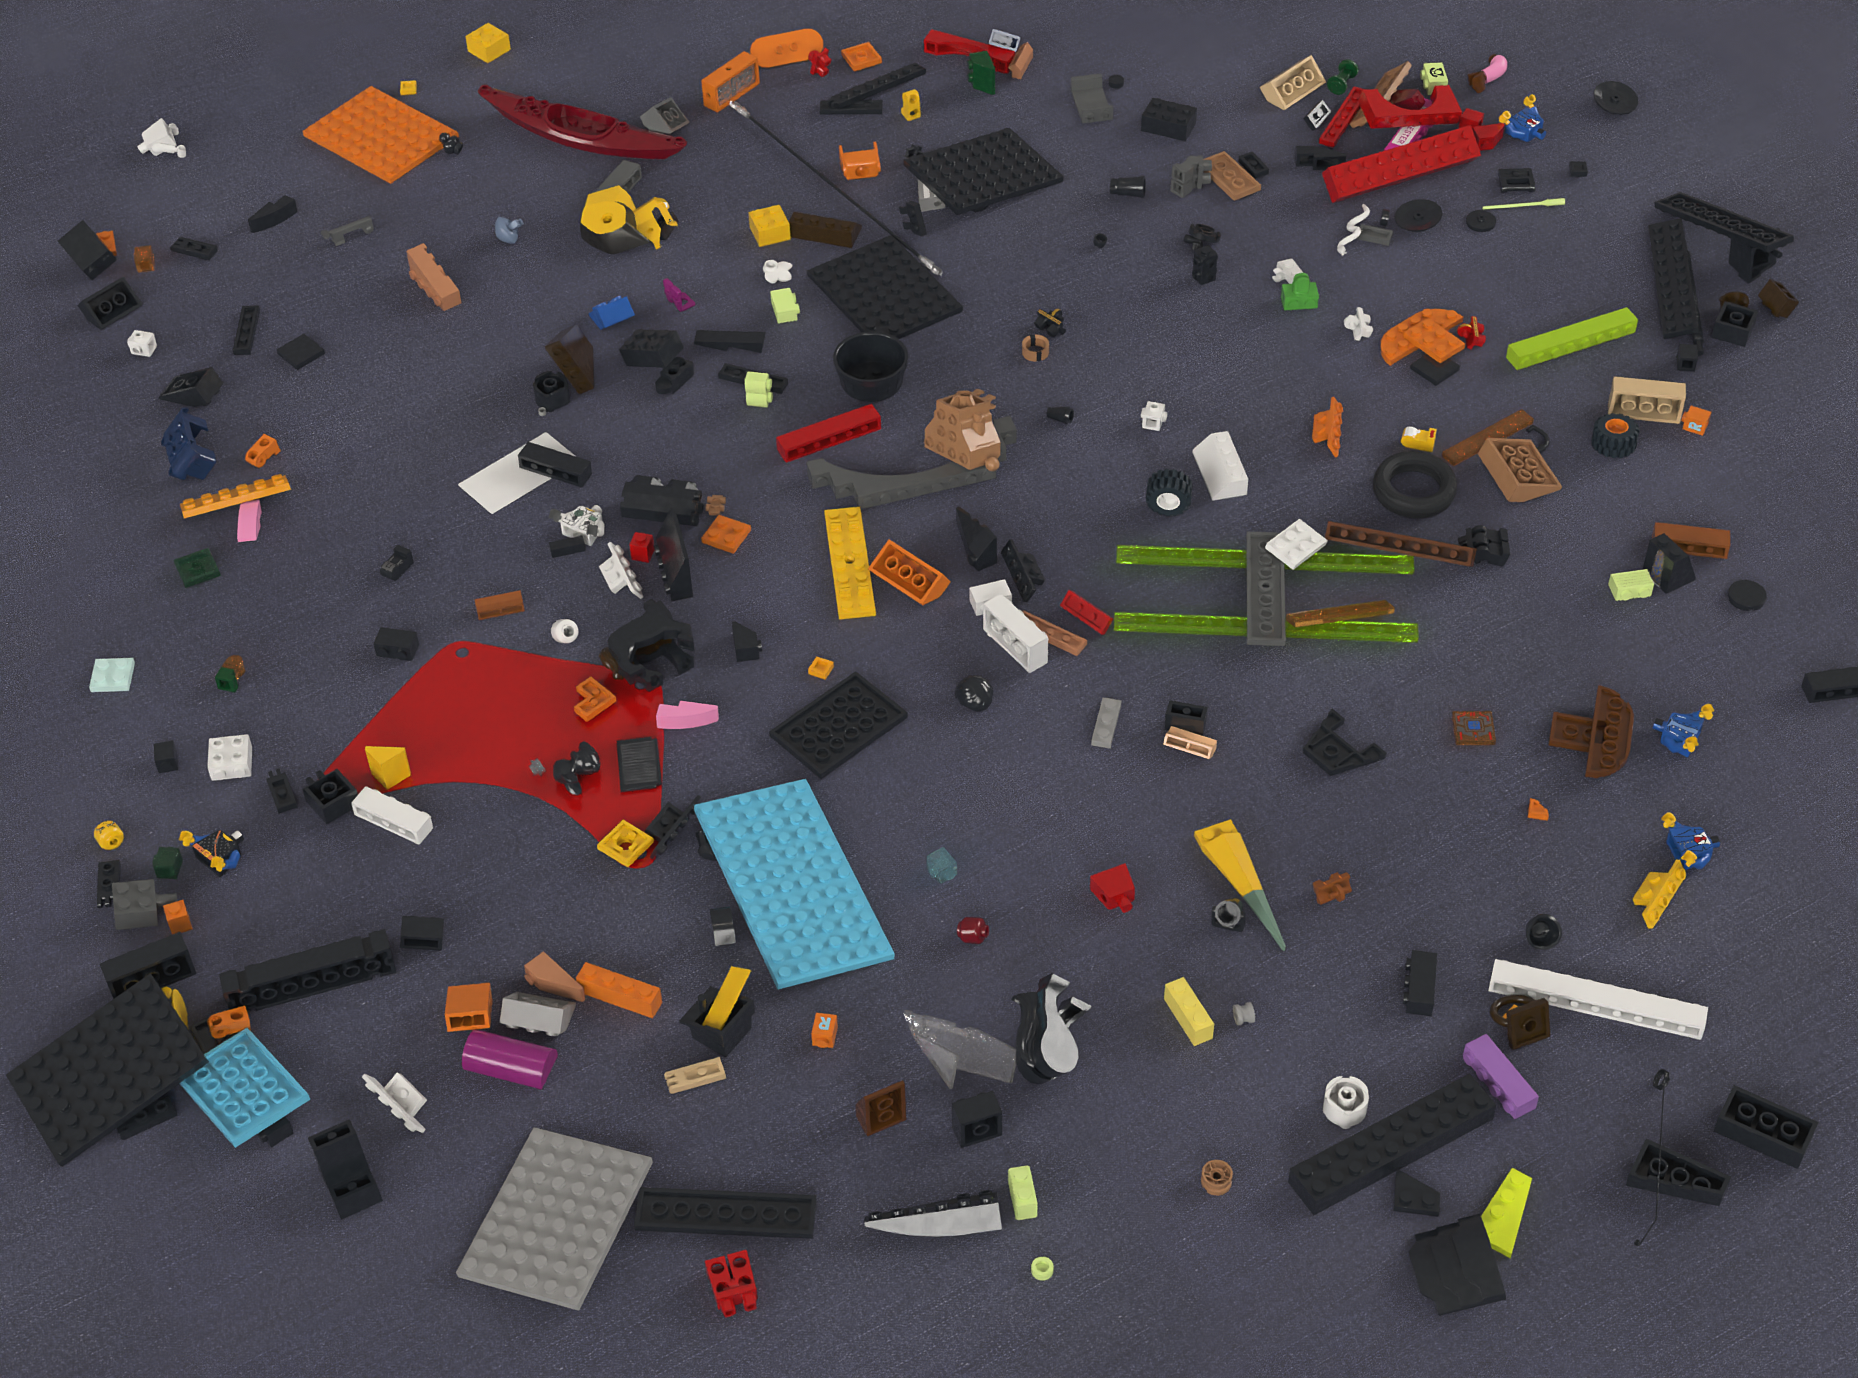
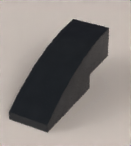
M1296 146L1294 159L1296 167L1312 166L1313 170H1326L1328 167L1345 163L1346 154L1321 147Z
M284 195L274 204L268 202L248 219L250 231L252 233L260 232L292 217L298 212L295 199Z

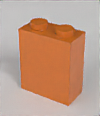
M490 983L448 986L445 1007L447 1032L490 1028L493 1002Z

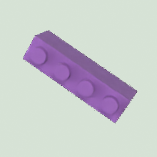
M1487 1034L1465 1044L1463 1053L1465 1063L1474 1069L1479 1080L1488 1086L1490 1093L1497 1097L1507 1113H1510L1514 1119H1517L1536 1109L1539 1096Z

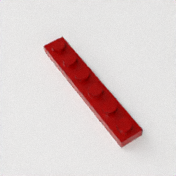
M1355 86L1352 88L1319 138V144L1332 148L1335 147L1360 108L1359 98L1362 91L1366 89Z

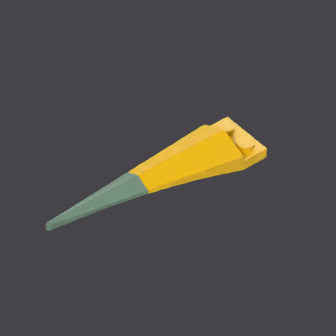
M1230 819L1195 831L1194 837L1202 852L1228 879L1254 911L1280 948L1285 951V943L1244 841L1232 820Z

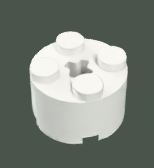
M1339 1076L1332 1079L1326 1086L1323 1113L1332 1123L1339 1125L1343 1129H1349L1351 1126L1359 1124L1367 1113L1369 1101L1367 1086L1360 1079L1352 1076L1349 1078Z

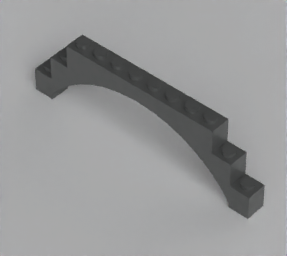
M1010 416L993 420L994 428L1001 442L999 462L1006 460V445L1017 443V429ZM824 458L806 462L807 475L813 489L830 485L836 499L853 495L860 509L996 478V471H989L985 465L969 470L953 461L931 470L904 475L859 473L837 467L826 462Z

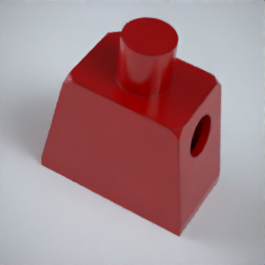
M1125 863L1090 876V890L1107 909L1111 910L1120 907L1121 911L1126 913L1133 908L1131 902L1135 898V887Z

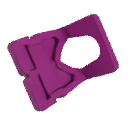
M668 278L663 280L667 300L674 303L680 312L695 306V302L686 293H681V290L673 285ZM682 300H687L688 302L682 306Z

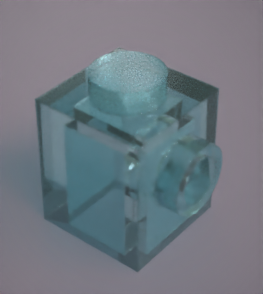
M944 847L927 855L928 872L940 884L953 879L957 875V862Z

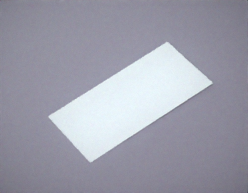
M547 432L530 441L531 443L575 456ZM523 445L459 483L458 486L493 514L551 478L519 468L518 454L525 446Z

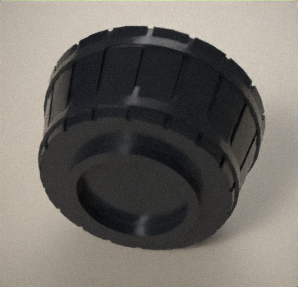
M876 331L861 332L845 338L837 345L833 354L834 366L838 373L841 387L850 397L864 402H878L892 397L899 391L903 383L908 363L906 346L895 336Z

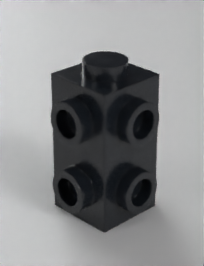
M1209 245L1194 250L1192 276L1200 285L1216 280L1218 254Z

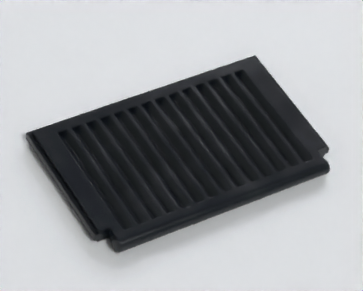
M644 737L618 740L617 753L621 792L653 789L658 785H662L657 738Z

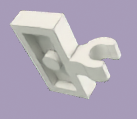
M1293 259L1277 262V268L1273 270L1276 276H1272L1275 282L1286 279L1289 284H1292L1294 276L1301 273L1302 270Z

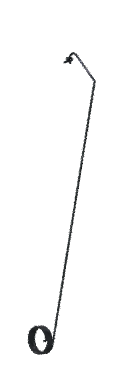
M1660 1069L1653 1079V1086L1659 1090L1663 1089L1656 1215L1653 1224L1641 1242L1638 1239L1635 1240L1634 1245L1636 1246L1641 1245L1657 1220L1664 1089L1670 1081V1074L1665 1069ZM1663 1074H1664V1079H1663V1081L1660 1083V1085H1658V1084H1659V1081H1660V1078H1661V1077L1663 1076Z

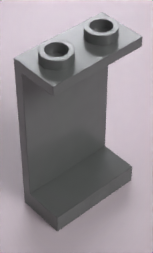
M1102 74L1071 77L1070 90L1081 122L1090 123L1113 120V105H1108L1102 88Z

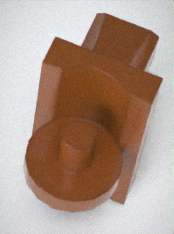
M1336 872L1331 874L1329 880L1325 882L1321 880L1313 882L1317 902L1322 905L1333 899L1339 902L1343 901L1345 894L1352 892L1349 883L1350 875L1347 872L1341 875Z

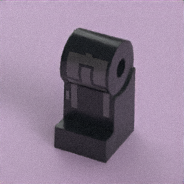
M400 545L393 549V555L382 564L380 569L381 576L394 581L398 580L414 563L411 550Z

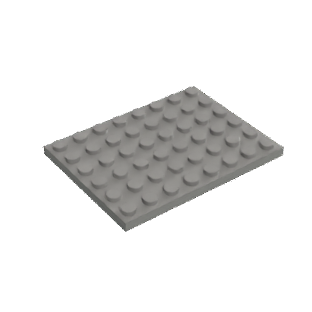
M534 1127L456 1271L457 1276L579 1311L653 1163L652 1158Z

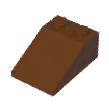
M903 1080L864 1096L855 1105L856 1117L867 1137L906 1120L905 1083Z

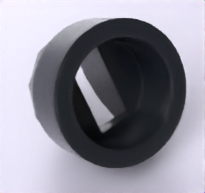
M1098 233L1094 236L1093 243L1095 246L1102 248L1106 245L1107 237L1104 234Z

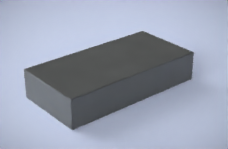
M1361 224V233L1357 239L1389 246L1393 237V231Z

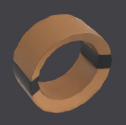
M1038 334L1024 338L1022 341V355L1024 358L1033 362L1046 359L1049 355L1048 339ZM1031 346H1040L1044 349L1041 351L1034 352L1028 350L1027 348Z

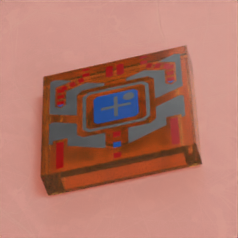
M1492 711L1452 712L1456 745L1496 744Z

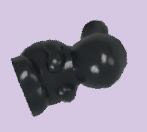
M585 741L579 744L578 752L572 751L570 753V760L560 759L553 764L554 779L564 784L567 791L573 795L582 794V788L578 782L577 775H591L600 770L601 763L599 762L598 753Z

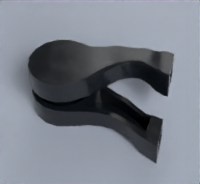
M1052 973L1039 980L1037 992L1020 993L1011 998L1021 1008V1019L1016 1034V1064L1022 1076L1034 1084L1046 1083L1070 1072L1076 1067L1078 1048L1068 1028L1076 1019L1083 1016L1091 1008V1005L1073 996L1062 1001L1059 1008H1057V998L1070 985V982Z

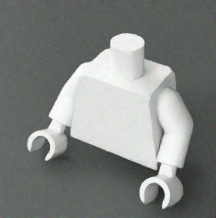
M162 118L142 133L144 142L137 146L142 154L150 150L155 156L163 152H177L178 157H186L185 146H177L173 136L179 134L178 128L174 123L168 126Z

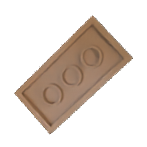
M1225 151L1203 159L1212 160V171L1203 172L1210 173L1211 180L1234 201L1261 190V184Z

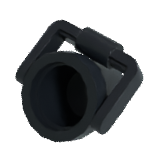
M1229 898L1221 901L1217 906H1213L1212 925L1230 931L1242 932L1246 920V913L1243 912L1242 902L1237 898Z

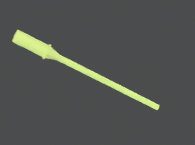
M1565 198L1547 199L1542 202L1483 206V210L1545 205L1547 207L1565 205Z

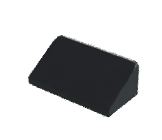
M669 212L673 221H676L678 224L679 220L677 219L675 214L673 212ZM661 215L657 220L661 228L660 240H667L676 226L667 225L664 217Z

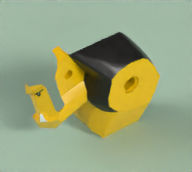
M619 185L588 194L580 216L582 239L591 246L612 255L653 242L656 250L661 247V228L652 213L655 207L659 208L667 225L678 226L676 221H673L668 211L670 208L669 204L665 199L653 197L636 209L631 196Z

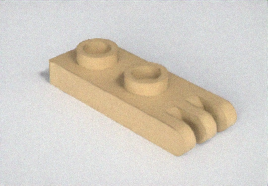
M720 1057L671 1070L664 1074L671 1094L726 1079Z

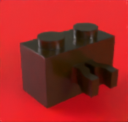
M1769 279L1758 294L1762 300L1761 303L1770 308L1771 314L1778 318L1780 316L1788 318L1799 303L1781 282Z

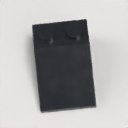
M212 367L178 375L172 379L160 394L159 399L192 407L206 406L211 403L212 397L220 391L219 388L223 385V381Z

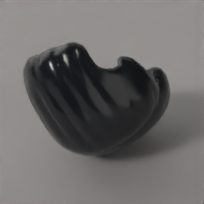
M969 675L957 684L955 698H958L962 706L972 711L980 712L986 710L992 703L993 688L986 678L978 675Z

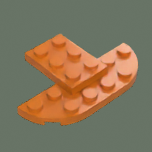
M1424 309L1389 329L1383 335L1380 346L1382 358L1391 366L1417 349H1421L1430 357L1442 363L1465 348L1463 341L1448 332V330L1463 322V316L1454 310Z

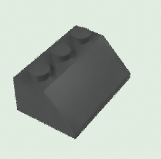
M671 97L654 105L640 116L646 128L651 131L671 134L690 123Z

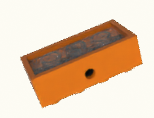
M743 51L702 79L704 106L718 113L730 105V101L734 102L760 84L758 58Z

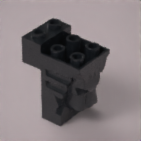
M350 1119L308 1137L319 1172L341 1220L383 1201Z

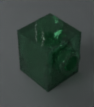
M159 847L157 855L153 857V868L157 878H178L183 862L179 848Z

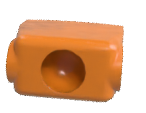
M876 141L873 142V149L843 153L842 145L839 146L840 166L846 179L876 177L881 172Z

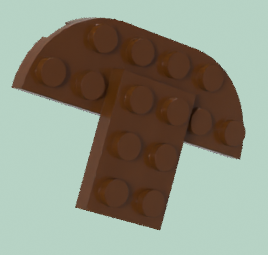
M1598 685L1593 718L1554 712L1548 745L1588 752L1585 777L1599 778L1614 774L1628 760L1634 723L1632 707L1629 702L1626 703L1620 698L1618 692Z

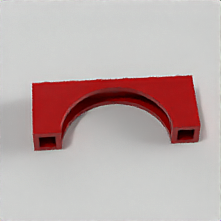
M1450 85L1435 86L1430 96L1432 105L1421 110H1409L1393 105L1379 93L1378 89L1363 90L1358 101L1371 129L1457 124L1462 114V110Z

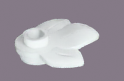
M768 260L763 266L765 279L770 283H776L777 280L780 282L789 281L792 278L788 270L793 265L785 261L777 263L775 260Z

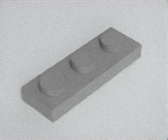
M1102 698L1091 745L1111 748L1122 700Z

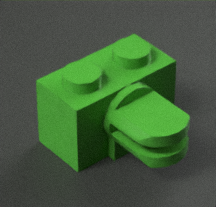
M1298 273L1294 276L1292 284H1282L1281 300L1284 310L1318 308L1319 294L1316 282H1310L1308 274Z

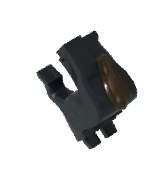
M653 599L643 603V608L646 612L642 616L631 620L613 632L608 639V647L603 648L599 653L602 664L612 670V677L614 679L623 680L625 678L630 685L634 684L635 681L644 685L648 692L663 685V674L658 671L648 670L641 664L664 655L675 666L679 675L694 668V657L682 649L695 650L691 625L673 620L671 612L661 600L655 602Z

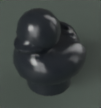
M447 133L440 134L439 140L443 143L445 152L458 155L463 148V143L460 142L457 136L450 137V134Z

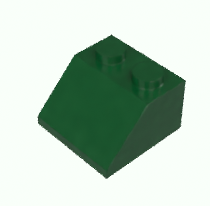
M988 51L970 53L969 60H967L969 73H967L968 82H971L974 89L995 95V67Z

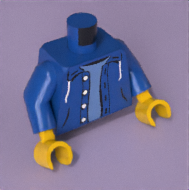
M1705 704L1701 707V711L1689 714L1674 712L1671 714L1668 722L1656 718L1653 729L1662 732L1660 742L1670 752H1678L1685 757H1689L1690 753L1695 750V746L1699 745L1697 739L1701 733L1704 722L1703 718L1705 717V719L1710 720L1713 717L1712 712H1714L1711 704Z

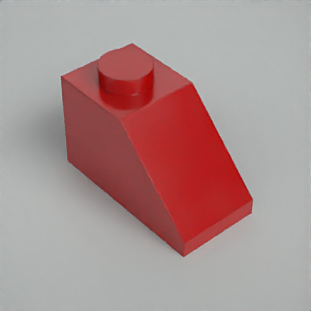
M1504 123L1473 127V133L1480 151L1491 150L1503 138Z

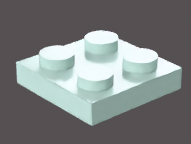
M134 658L95 659L89 686L90 691H129L135 665Z

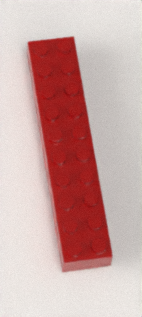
M1469 125L1328 167L1322 172V176L1331 201L1335 203L1474 161L1481 156L1472 127Z

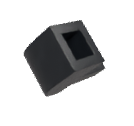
M730 906L710 909L715 946L736 943Z

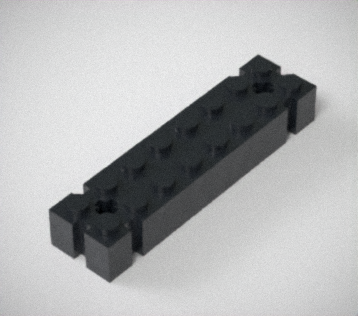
M385 929L369 933V937L361 939V936H355L302 952L251 964L244 967V971L229 970L220 973L219 977L228 1009L245 1006L248 1013V1010L256 1008V1011L372 980L371 976L380 974V977L397 972Z

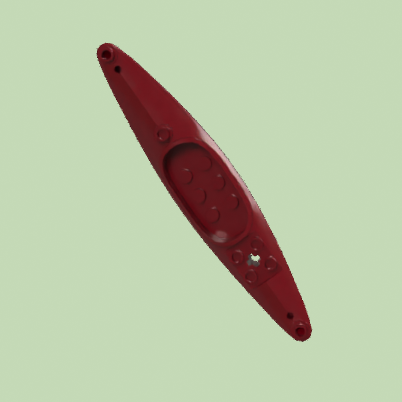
M486 84L481 85L478 89L481 97L512 122L548 140L575 149L619 157L666 159L679 153L687 145V141L681 136L674 137L627 124L625 121L620 122L615 117L561 103H549L547 100L540 101L536 100L533 96H520L491 88Z

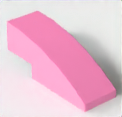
M260 499L240 504L238 542L257 540L262 514Z
M680 701L679 706L659 704L656 714L657 728L685 729L717 722L719 720L718 706Z

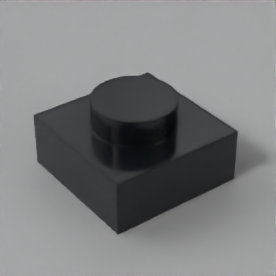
M1570 161L1569 170L1571 177H1587L1588 169L1585 161Z

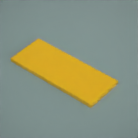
M731 966L702 1026L707 1025L722 1031L751 970Z

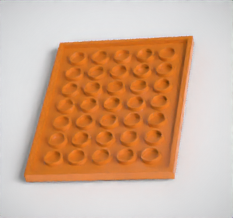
M373 86L368 87L303 130V135L306 138L390 184L441 150L443 143L439 140L440 134L447 133L450 134V137H459L458 132Z

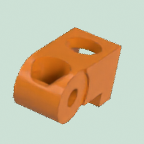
M263 434L247 451L245 456L246 462L258 468L262 467L267 459L273 454L277 455L280 452L276 439Z
M245 1006L213 1014L207 1020L212 1037L217 1039L223 1038L228 1034L241 1032L245 1028L251 1031L250 1019Z

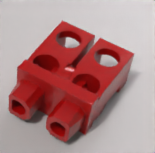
M747 1250L727 1255L732 1278H730L724 1256L704 1261L718 1310L721 1309L724 1317L736 1314L735 1305L743 1303L745 1311L757 1308V1288ZM737 1258H742V1259H743V1260H739V1261H735V1262H734V1260L737 1259ZM715 1264H721V1266L712 1268V1266Z

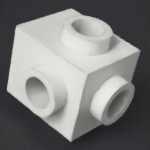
M134 330L127 341L131 354L150 357L157 347L154 333Z
M1147 402L1146 408H1142L1141 418H1143L1142 428L1160 431L1162 422H1166L1167 419L1165 404Z

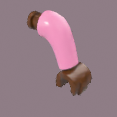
M1493 54L1488 59L1490 66L1480 72L1468 74L1469 85H1472V88L1477 93L1483 92L1486 88L1485 84L1498 79L1506 72L1507 60L1504 56Z

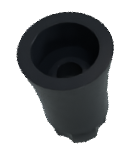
M1145 175L1111 179L1110 194L1145 198Z

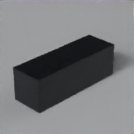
M583 536L549 542L552 558L586 551Z

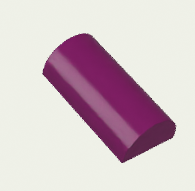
M474 1029L468 1036L464 1046L462 1068L463 1070L542 1090L558 1057V1053L553 1048Z

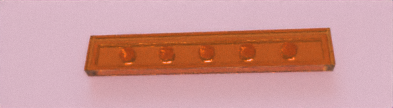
M1521 409L1442 452V457L1455 466L1479 453L1486 438H1507L1531 425L1534 418Z
M1386 600L1288 613L1286 614V621L1294 627L1394 614L1395 607Z

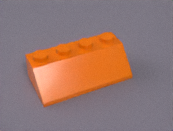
M888 539L868 568L869 571L921 605L939 598L951 582L944 574Z

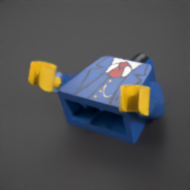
M1533 94L1529 98L1527 96L1523 101L1529 108H1524L1513 117H1511L1508 111L1503 112L1499 116V122L1506 124L1505 133L1525 142H1529L1535 137L1542 140L1546 136V131L1542 129L1544 121L1539 115L1536 106L1533 105L1536 100Z
M1670 812L1661 817L1665 821L1663 823L1664 828L1670 829L1666 843L1674 858L1681 861L1685 870L1693 867L1699 870L1703 869L1711 859L1713 848L1720 847L1718 836L1707 837L1704 829L1701 827L1681 825Z

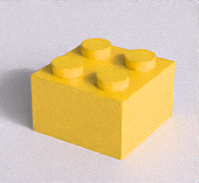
M490 23L484 24L465 36L468 52L487 63L511 50L509 35Z
M780 205L748 212L750 229L759 247L791 240L790 224Z

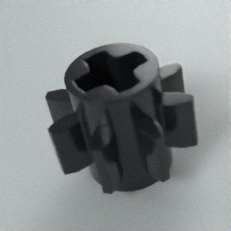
M912 144L911 148H906L907 151L904 157L910 158L924 154V152L921 151V146L916 147V145Z

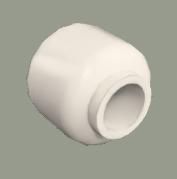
M560 619L552 625L551 634L555 641L559 643H571L578 636V627L570 619Z

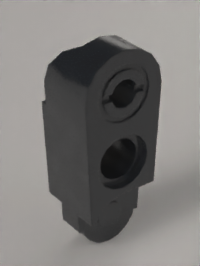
M675 357L660 372L661 376L655 382L657 393L668 394L672 392L674 394L693 377V362L682 357Z

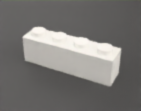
M365 786L351 802L354 815L418 845L433 829L431 816L428 813L416 810L411 805L403 804L391 796L388 797L381 794L376 789Z

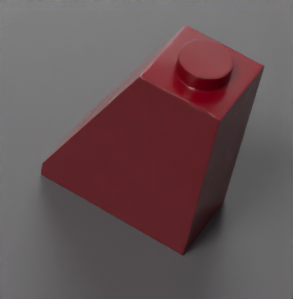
M1419 89L1397 90L1391 95V100L1389 101L1393 105L1409 110H1420L1425 104L1424 97Z

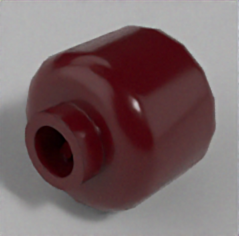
M965 917L958 923L957 935L963 943L981 944L989 935V926L986 925L983 918Z

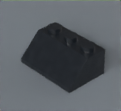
M123 276L82 300L77 306L89 322L102 330L143 304Z

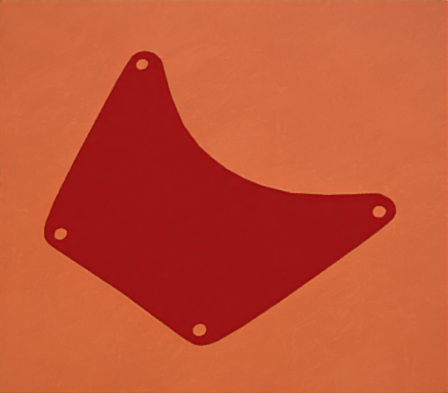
M457 641L441 649L424 664L325 770L324 774L327 775L333 770L338 769L357 789L358 794L365 786L376 789L383 794L417 785L464 782L495 785L538 797L563 810L589 831L598 842L608 835L622 820L645 832L649 824L661 811L662 785H658L653 789L621 792L617 741L644 737L657 738L662 782L664 729L657 728L656 720L659 704H664L662 686L648 692L646 688L637 689L635 683L630 685L625 678L623 680L614 679L612 677V670L602 665L557 659L469 641ZM460 648H466L469 654L466 657H458L456 651ZM591 676L616 696V702L586 722L574 712V706L586 699L577 692L576 686ZM585 741L598 753L599 762L601 763L600 770L591 775H577L578 782L582 788V794L573 795L567 791L564 784L554 779L553 764L560 759L570 760V753L572 751L578 752L579 744ZM365 747H405L411 775L387 790L371 774ZM654 839V843L646 850V857L636 859L629 867L638 869L651 865L656 856L654 859H651L650 856L658 845V841ZM625 842L619 847H622L623 850H628L632 844Z

